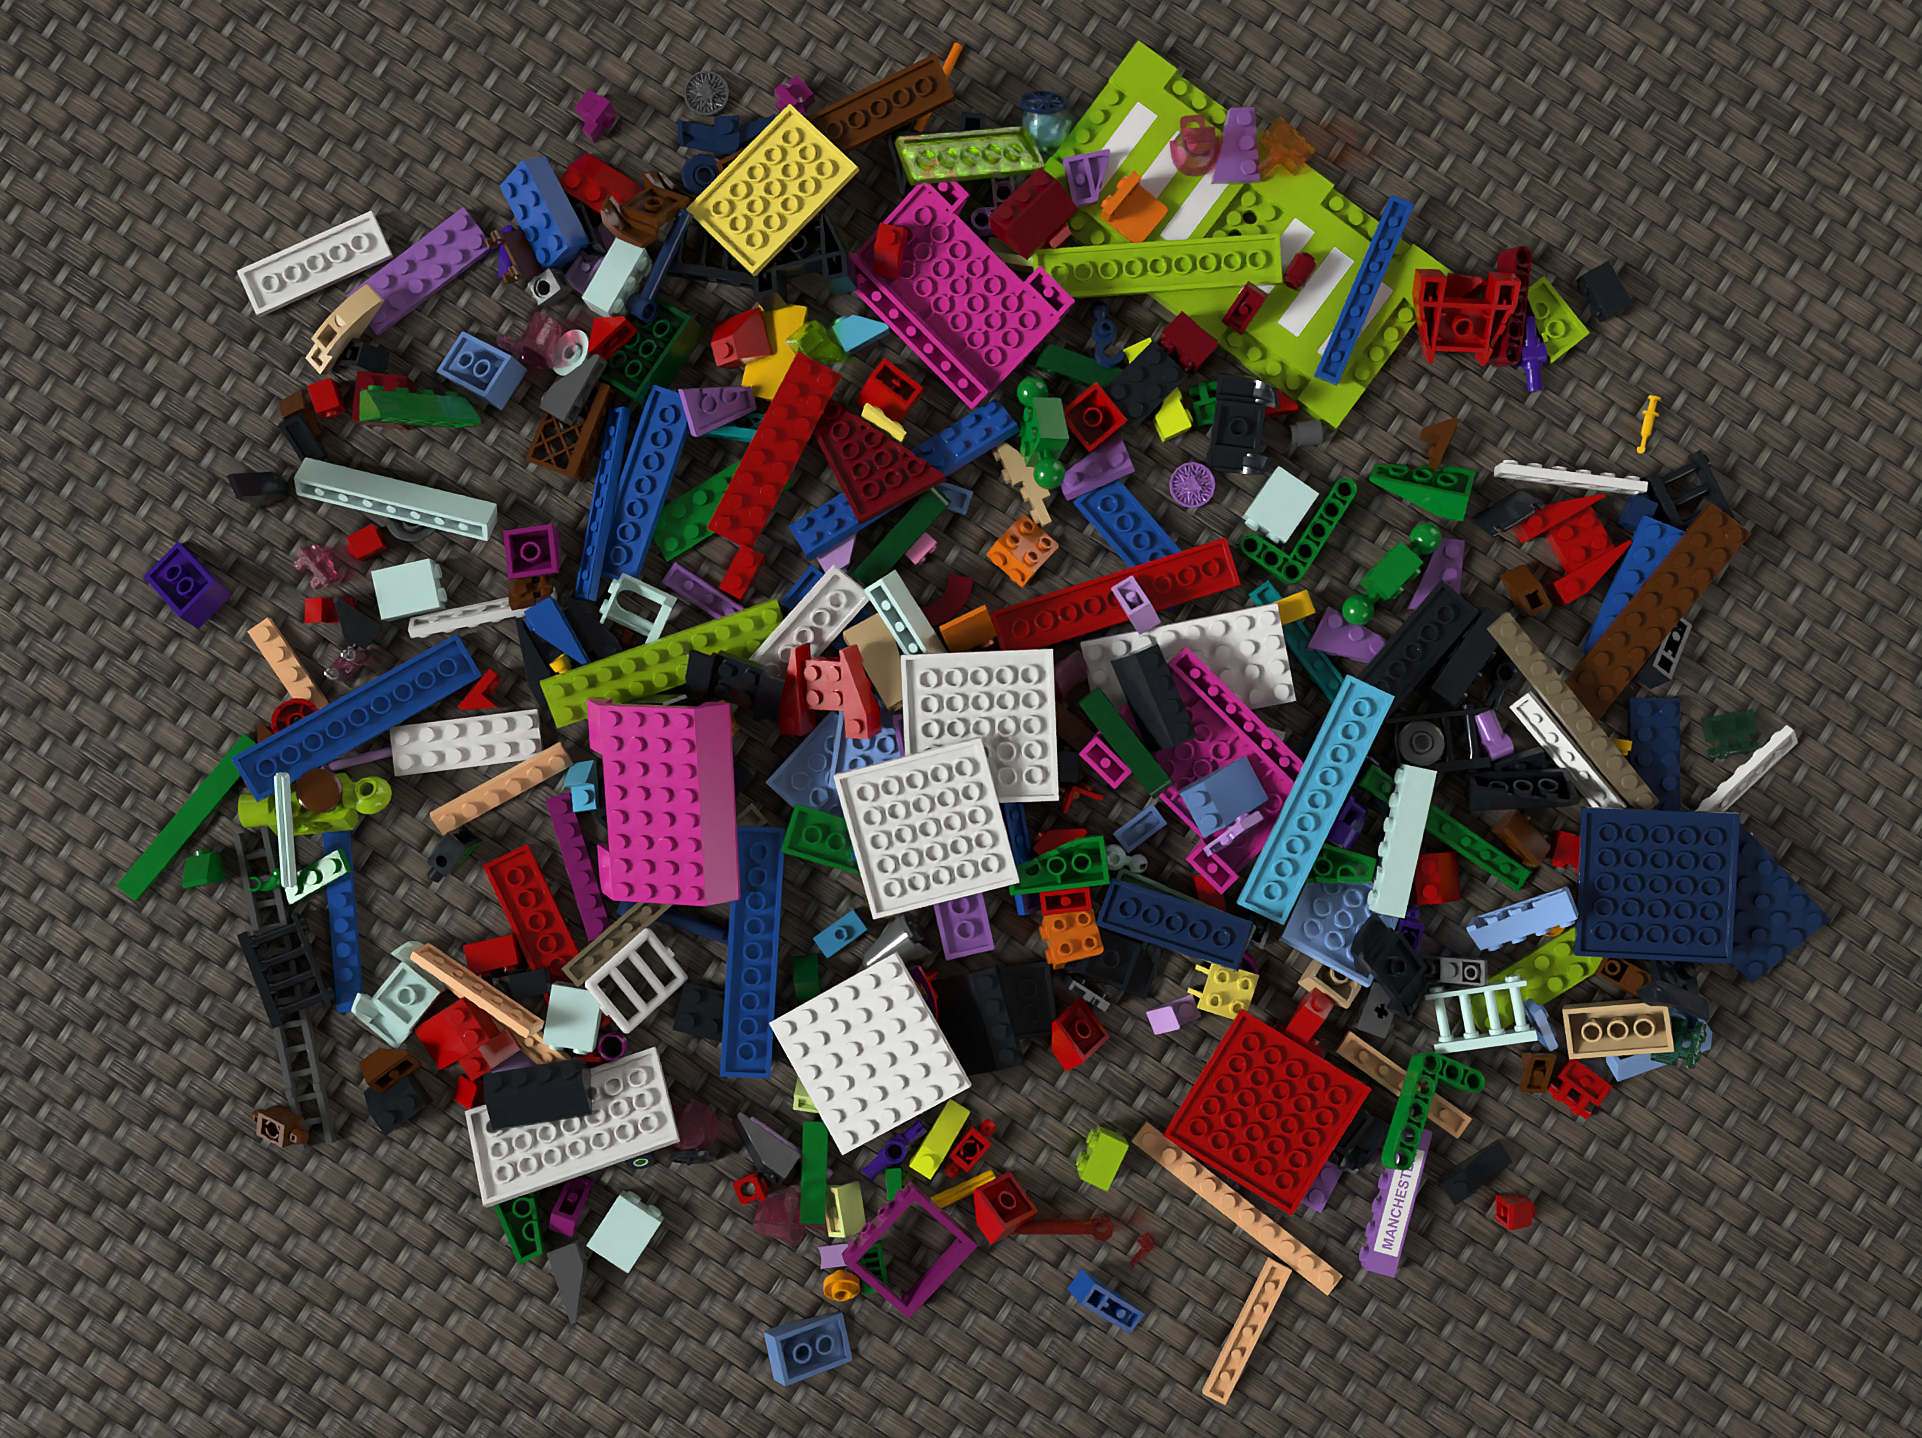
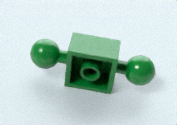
M1030 376L1023 379L1017 388L1018 399L1026 406L1021 421L1017 423L1020 430L1017 433L1021 440L1020 452L1021 456L1024 457L1026 467H1034L1033 477L1037 485L1043 489L1052 490L1059 487L1065 479L1064 466L1058 459L1069 440L1061 398H1048L1046 383L1039 377Z
M1431 523L1417 525L1411 531L1410 545L1408 547L1403 542L1391 547L1364 575L1358 584L1366 592L1363 595L1355 594L1348 597L1343 604L1342 613L1348 623L1355 626L1368 623L1374 615V604L1376 601L1380 603L1384 600L1389 602L1392 598L1395 599L1404 590L1402 584H1406L1409 580L1412 581L1421 572L1419 566L1423 561L1419 556L1421 554H1431L1441 545L1442 535L1438 527Z

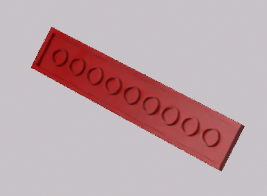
M1226 537L989 612L1001 651L1041 649L1129 621L1128 616L1111 588L1130 576L1134 577L1152 604L1155 612L1240 586L1241 583Z

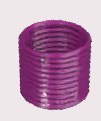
M617 1031L609 1032L598 1043V1052L607 1061L618 1060L628 1050L626 1036ZM613 1036L621 1041L622 1052L620 1055L613 1056L606 1052L604 1042L607 1037Z

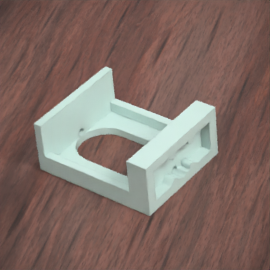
M622 573L619 580L613 579L608 592L612 595L609 600H604L599 612L603 615L599 623L603 624L606 618L647 636L646 644L660 638L677 598ZM622 590H631L661 604L662 607L655 622L652 623L621 608L617 602L618 593Z

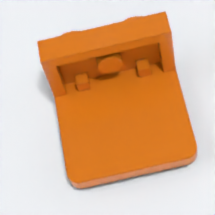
M1135 171L1129 177L1125 175L1117 185L1118 191L1114 196L1109 194L1101 204L1103 209L1100 218L1131 243H1140L1146 240L1165 217L1168 208L1139 185L1141 176Z
M1022 515L994 543L986 556L1009 575L1014 582L1023 587L1058 549V543L1028 516Z
M1093 908L1089 911L1053 914L1043 917L1039 931L1042 940L1047 941L1046 958L1048 964H1053L1054 970L1064 968L1065 963L1103 953L1104 948L1098 926L1096 925Z

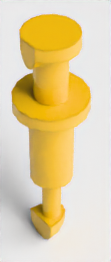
M1648 395V399H1650L1648 410L1642 411V414L1645 415L1641 430L1642 442L1641 446L1637 447V452L1640 454L1645 452L1646 440L1651 436L1655 417H1659V413L1655 412L1657 401H1660L1661 397Z

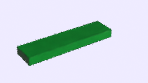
M803 1121L800 1224H825L828 1128L824 1122Z

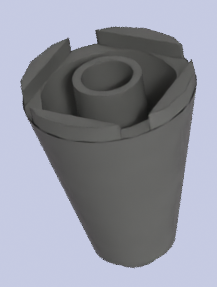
M905 911L891 923L864 953L865 960H863V965L865 968H868L895 952H898L904 964L925 957L933 950L931 939L924 927L920 929L915 924L918 922L917 918L910 912Z

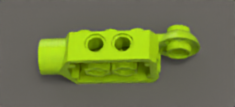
M346 773L335 774L342 784L341 802L331 812L320 814L307 810L299 803L295 790L298 781L292 783L290 790L294 836L353 830L359 821L358 812L374 814L387 806L392 795L391 786L380 777L369 776L358 782H352ZM372 790H373V792H372L370 795H367V796H366V794H367L369 791H372ZM242 793L238 800V814L244 828L269 826L278 836L275 793L260 802L255 800L252 793Z

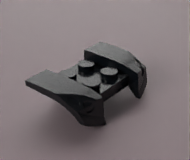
M1218 373L1215 394L1216 402L1205 467L1210 471L1263 475L1272 459L1266 453L1259 452L1266 406L1280 408L1277 387L1271 381L1252 376Z
M692 649L689 654L685 676L687 690L691 694L694 693L699 701L705 703L712 697L753 710V720L755 721L763 719L777 720L785 680L768 675L767 665L722 650L718 654L713 652L711 655Z
M1372 913L1354 936L1350 949L1351 955L1354 957V967L1357 972L1372 974L1391 999L1386 1009L1409 1022L1415 1007L1431 987L1430 982L1423 975L1428 967L1400 931H1394L1392 927L1387 928L1377 913Z
M1094 914L1097 922L1099 914ZM1098 928L1104 948L1103 953L1065 963L1064 968H1062L1146 1000L1161 959L1163 947L1144 941L1137 943Z
M1649 960L1651 981L1636 990L1638 996L1645 1004L1678 1009L1705 1021L1710 1019L1708 1002L1699 996L1696 968L1702 962Z
M1361 1106L1334 1148L1341 1153L1338 1157L1337 1169L1356 1174L1388 1135L1391 1124L1375 1112L1370 1113Z

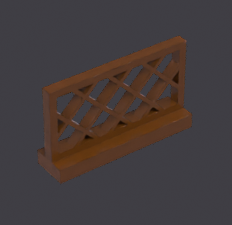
M558 375L556 382L564 376ZM597 382L594 387L597 388L594 398L586 401L583 406L587 412L585 421L578 424L575 421L574 426L564 431L561 430L558 422L559 419L544 411L525 460L583 482L606 424L609 408H612L618 392L610 385ZM554 423L558 434L547 439L544 433L545 429ZM576 431L578 435L577 442L568 446L564 436ZM561 438L565 449L553 454L549 443ZM546 446L549 456L542 460L535 459L537 449ZM567 453L569 463L565 470L558 466L556 458Z

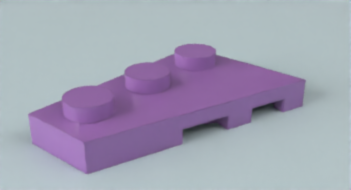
M1255 107L1230 108L1227 113L1221 138V147L1217 155L1211 184L1258 183L1260 181Z
M1442 538L1440 547L1431 554L1428 560L1427 567L1407 609L1415 610L1440 580H1443L1460 595L1465 540Z

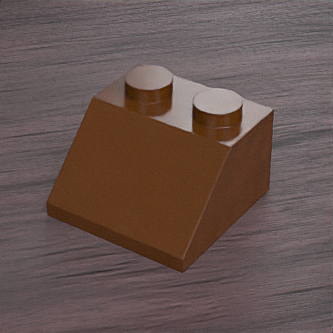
M1511 809L1489 830L1523 866L1538 867L1551 848V845L1547 842L1548 837L1541 829H1535L1529 823L1532 820L1523 810Z

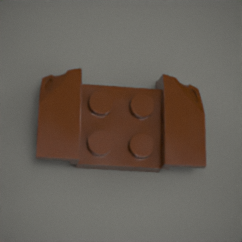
M659 171L642 172L646 187L644 190L620 206L608 194L600 209L603 224L618 239L642 249L659 238V227H662L666 222L677 216L676 214L680 208L686 211V208L698 197L679 188Z

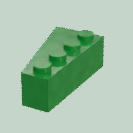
M536 1191L493 1205L518 1264L520 1265L542 1255L545 1246Z

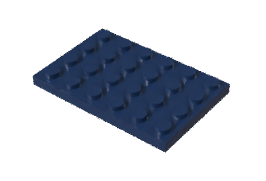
M1740 823L1732 963L1753 984L1828 922L1830 918Z

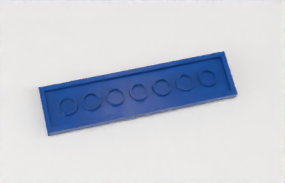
M652 384L616 490L601 576L611 580H619L622 573L636 579L639 578L690 429L680 394Z

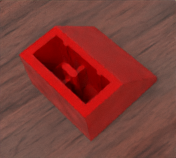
M884 358L869 376L855 402L862 408H864L866 403L876 406L883 411L887 418L900 424L922 397L924 391L922 386Z

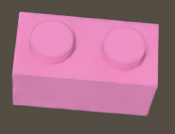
M925 532L905 553V556L915 566L921 565L926 560L925 556L935 551L937 542Z

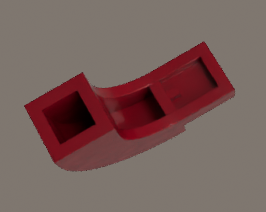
M949 573L947 586L940 600L933 605L919 607L932 628L951 621L961 612L969 599L973 579Z

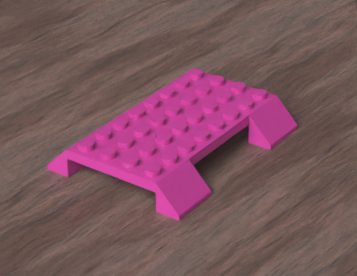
M934 159L917 177L920 182L883 222L884 224L901 227L910 231L899 280L874 274V246L878 233L877 229L856 253H849L856 267L858 290L854 292L973 410L990 396L1062 321L1075 303V300L1040 265L1023 281L958 216L970 194Z
M1185 647L1166 663L1197 737L1175 747L1151 754L1174 782L1159 797L1201 837L1186 857V860L1222 895L1239 878L1237 873L1263 849L1304 763L1218 677ZM1126 702L1118 712L1146 746L1129 704ZM1099 730L1079 753L1114 789L1132 773ZM1246 755L1269 799L1248 812V814L1251 815L1259 811L1264 819L1247 835L1208 857L1203 848L1226 832L1228 826L1203 838L1178 789Z
M588 698L590 748L603 756L609 843L597 844L600 891L614 901L709 906L739 900L741 896L730 703L705 702L698 707L612 704V699Z

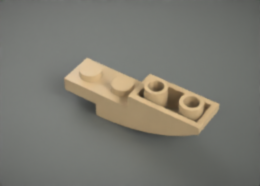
M365 284L337 307L311 338L315 344L306 356V359L320 375H327L350 340L352 338H359L384 303V300L369 284Z
M1004 441L992 448L991 452L996 462L1001 461L1004 468L1001 470V474L1005 483H1011L1012 488L1022 484L1023 488L1020 489L1024 501H1029L1033 508L1030 514L1034 523H1039L1041 528L1051 525V518L1043 501L1050 499V493L1035 482L1033 477L1034 467H1026L1024 457Z

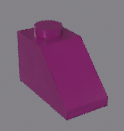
M581 1176L566 1181L551 1213L548 1229L569 1237L573 1236L594 1181Z

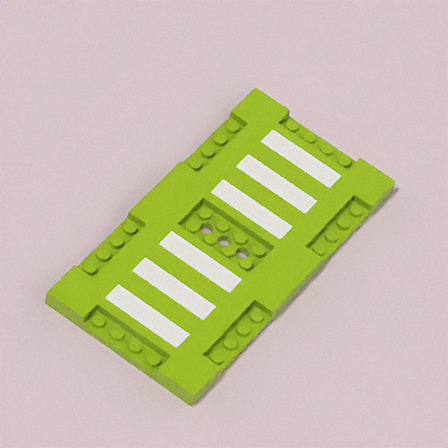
M1138 40L1053 157L1051 156L1042 167V169L1060 182L1070 196L1063 158L1110 149L1097 204L1079 207L1078 212L1064 224L1072 233L1069 237L1082 246L1131 243L1100 217L1103 209L1101 204L1109 194L1114 196L1118 191L1117 185L1125 175L1129 177L1135 171L1141 176L1139 185L1168 208L1165 217L1144 242L1228 237L1231 232H1238L1241 236L1280 233L1282 281L1284 279L1283 274L1296 253L1302 254V252H1306L1315 258L1314 262L1317 264V267L1305 287H1301L1300 291L1292 290L1284 283L1281 285L1257 286L1269 295L1242 335L1221 321L1243 287L1148 293V295L1176 316L1181 311L1186 313L1219 344L1218 347L1261 379L1271 381L1278 390L1297 403L1301 409L1316 420H1320L1322 424H1325L1333 432L1417 321L1412 297L1415 269H1438L1446 277L1448 273L1453 272L1414 243L1411 246L1400 238L1338 384L1335 386L1314 377V373L1379 222L1333 189L1334 184L1257 127L1260 181L1258 183L1211 184L1228 110L1177 73V68ZM1245 213L1254 214L1256 222L1254 224H1247L1243 219V215Z

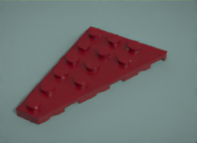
M829 399L813 433L860 525L946 481L942 471L939 472L901 444L886 437L883 432L874 429L869 423L857 415H853L839 403Z

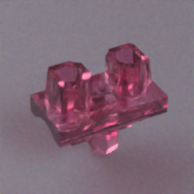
M311 544L304 548L300 546L295 550L298 556L293 565L300 572L311 570L313 575L308 581L315 590L321 589L330 583H335L341 578L333 568L336 564L332 561L335 555L332 548L324 551L320 546L315 547Z

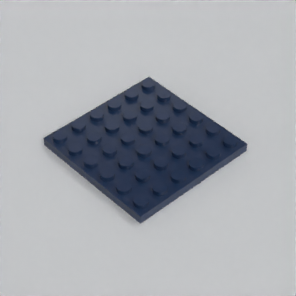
M1581 807L1576 908L1579 915L1575 920L1574 955L1732 964L1740 814L1735 812Z

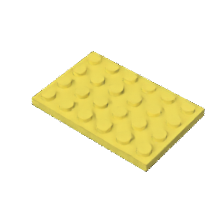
M789 104L686 208V211L693 214V218L755 277L859 172V169Z

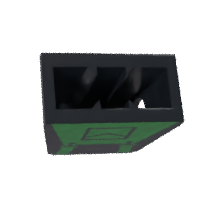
M464 825L447 832L427 860L428 864L432 866L427 876L432 881L439 883L444 876L447 877L457 872L483 840Z

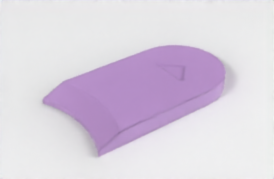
M841 1243L817 1247L821 1254L820 1269L847 1266L841 1253L848 1247V1244Z

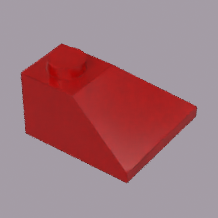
M761 307L716 322L711 345L717 367L731 370L773 355Z
M1082 997L1078 998L1052 1022V1053L1065 1071L1084 1063L1110 1038Z
M1010 1171L975 1188L973 1191L977 1225L991 1245L1012 1234L1039 1212Z

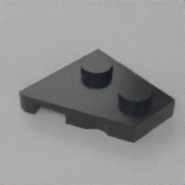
M1076 973L1073 977L1067 974L1063 980L1065 987L1075 991L1082 998L1104 1012L1107 1010L1111 1003L1106 1000L1108 997L1106 993L1097 987L1093 991L1086 986L1088 981Z

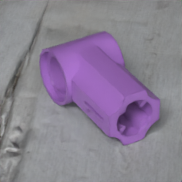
M1494 709L1474 716L1475 726L1482 740L1481 750L1484 757H1490V762L1513 754L1514 747L1512 741L1506 733H1503Z

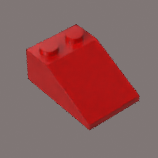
M465 996L413 1029L440 1070L474 1051L500 1033L488 1012L478 1007L477 1004Z

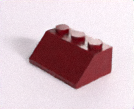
M1039 167L989 215L991 231L1000 240L1028 260L1078 212V208L1060 182Z

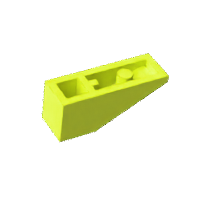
M949 1098L910 1160L909 1166L931 1180L971 1111Z

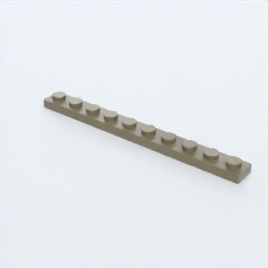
M1509 612L1502 614L1487 630L1626 804L1632 809H1652L1660 802L1512 615Z
M753 803L736 816L737 826L763 827L768 823V820ZM637 902L561 969L577 987H580L642 930L648 928L674 904Z

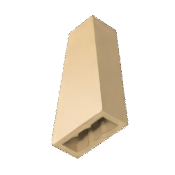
M879 613L844 631L843 639L848 646L857 644L863 659L861 664L866 678H870L872 688L887 714L892 711L897 713L903 710L901 660L895 638Z

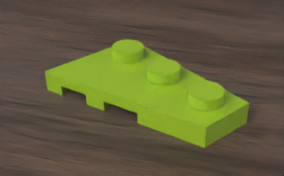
M1545 276L1529 287L1527 307L1530 315L1535 316L1536 331L1540 342H1544L1546 346L1547 361L1550 365L1590 332Z

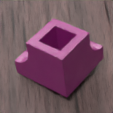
M798 75L788 83H781L774 89L777 100L776 107L780 112L791 104L805 118L807 117L805 114L806 110L815 102L814 94Z
M590 89L586 91L574 107L578 116L585 120L582 130L586 137L594 143L605 128H610L615 121L616 112L611 102Z

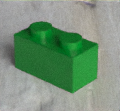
M901 1165L888 1166L885 1169L887 1200H893L896 1192L906 1186L902 1183V1179H905V1170H902Z

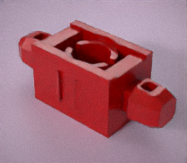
M990 1118L985 1119L979 1125V1129L972 1124L949 1151L948 1157L952 1161L949 1160L944 1168V1173L951 1179L956 1177L961 1172L960 1168H963L968 1173L991 1146V1139L987 1136H991L995 1131L996 1123ZM976 1138L977 1150L972 1154L966 1153L964 1158V1145L969 1142L974 1143Z

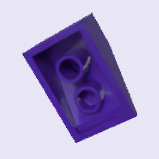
M179 541L144 576L174 612L197 629L233 595L226 585Z

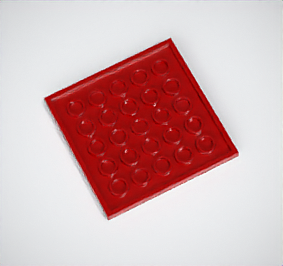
M1241 1008L1166 1127L1163 1136L1292 1216L1368 1096L1371 1087Z

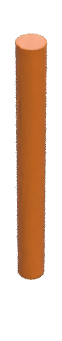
M954 43L943 65L947 80L963 49V46L958 43ZM931 113L917 119L912 129L915 133H922Z

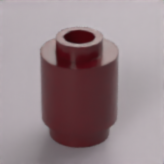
M1302 252V254L1296 253L1283 274V283L1292 290L1300 291L1301 287H1305L1317 267V264L1314 262L1315 258L1306 252Z

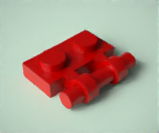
M1568 1057L1555 1075L1563 1081L1562 1084L1557 1086L1553 1082H1549L1547 1091L1552 1094V1098L1557 1102L1562 1101L1570 1107V1111L1573 1114L1588 1119L1592 1112L1586 1108L1587 1104L1591 1102L1599 1106L1612 1086L1578 1060L1569 1059ZM1571 1088L1581 1094L1577 1100L1568 1094Z

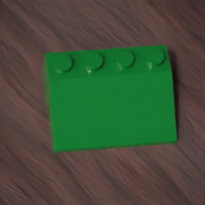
M373 385L368 386V390L360 391V422L456 429L481 425L480 417L467 398L458 397L457 392H443V396L433 395V390H418V394L409 393L408 388H393L392 392L384 391L383 386Z

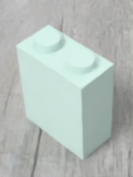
M1278 466L1242 518L1246 520L1245 524L1252 530L1257 531L1259 529L1265 533V538L1271 543L1283 545L1289 539L1319 493Z
M425 559L371 571L381 620L389 622L446 609L444 602H447V594L445 589L441 588L439 578H442V571L440 565L436 564V561Z
M556 981L552 984L542 1044L549 1045L548 1048L553 1050L570 1048L574 1049L573 1052L577 1054H588V1052H592L596 1048L602 1010L599 1008V1002L585 985L577 987L573 983Z
M623 1190L586 1246L629 1273L665 1217L661 1215L662 1212L655 1206H647L640 1201L641 1198L634 1192L628 1191L627 1193Z

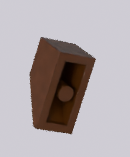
M378 1048L359 1062L366 1084L380 1094H383L422 1065L420 1060L406 1050Z

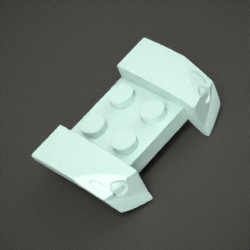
M408 941L391 953L402 962L373 997L368 994L358 993L351 1009L357 1018L396 1050L412 1033L413 1027L442 992L448 989L446 983L440 981L436 976L421 968L410 959L412 951L424 945L418 941Z

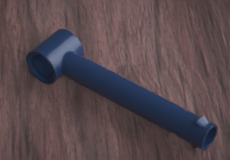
M681 208L676 214L673 226L641 293L631 294L626 301L627 312L646 323L652 322L658 315L659 307L654 302V299L694 216Z
M620 901L616 913L624 915L637 902ZM670 909L656 920L728 945L729 930Z

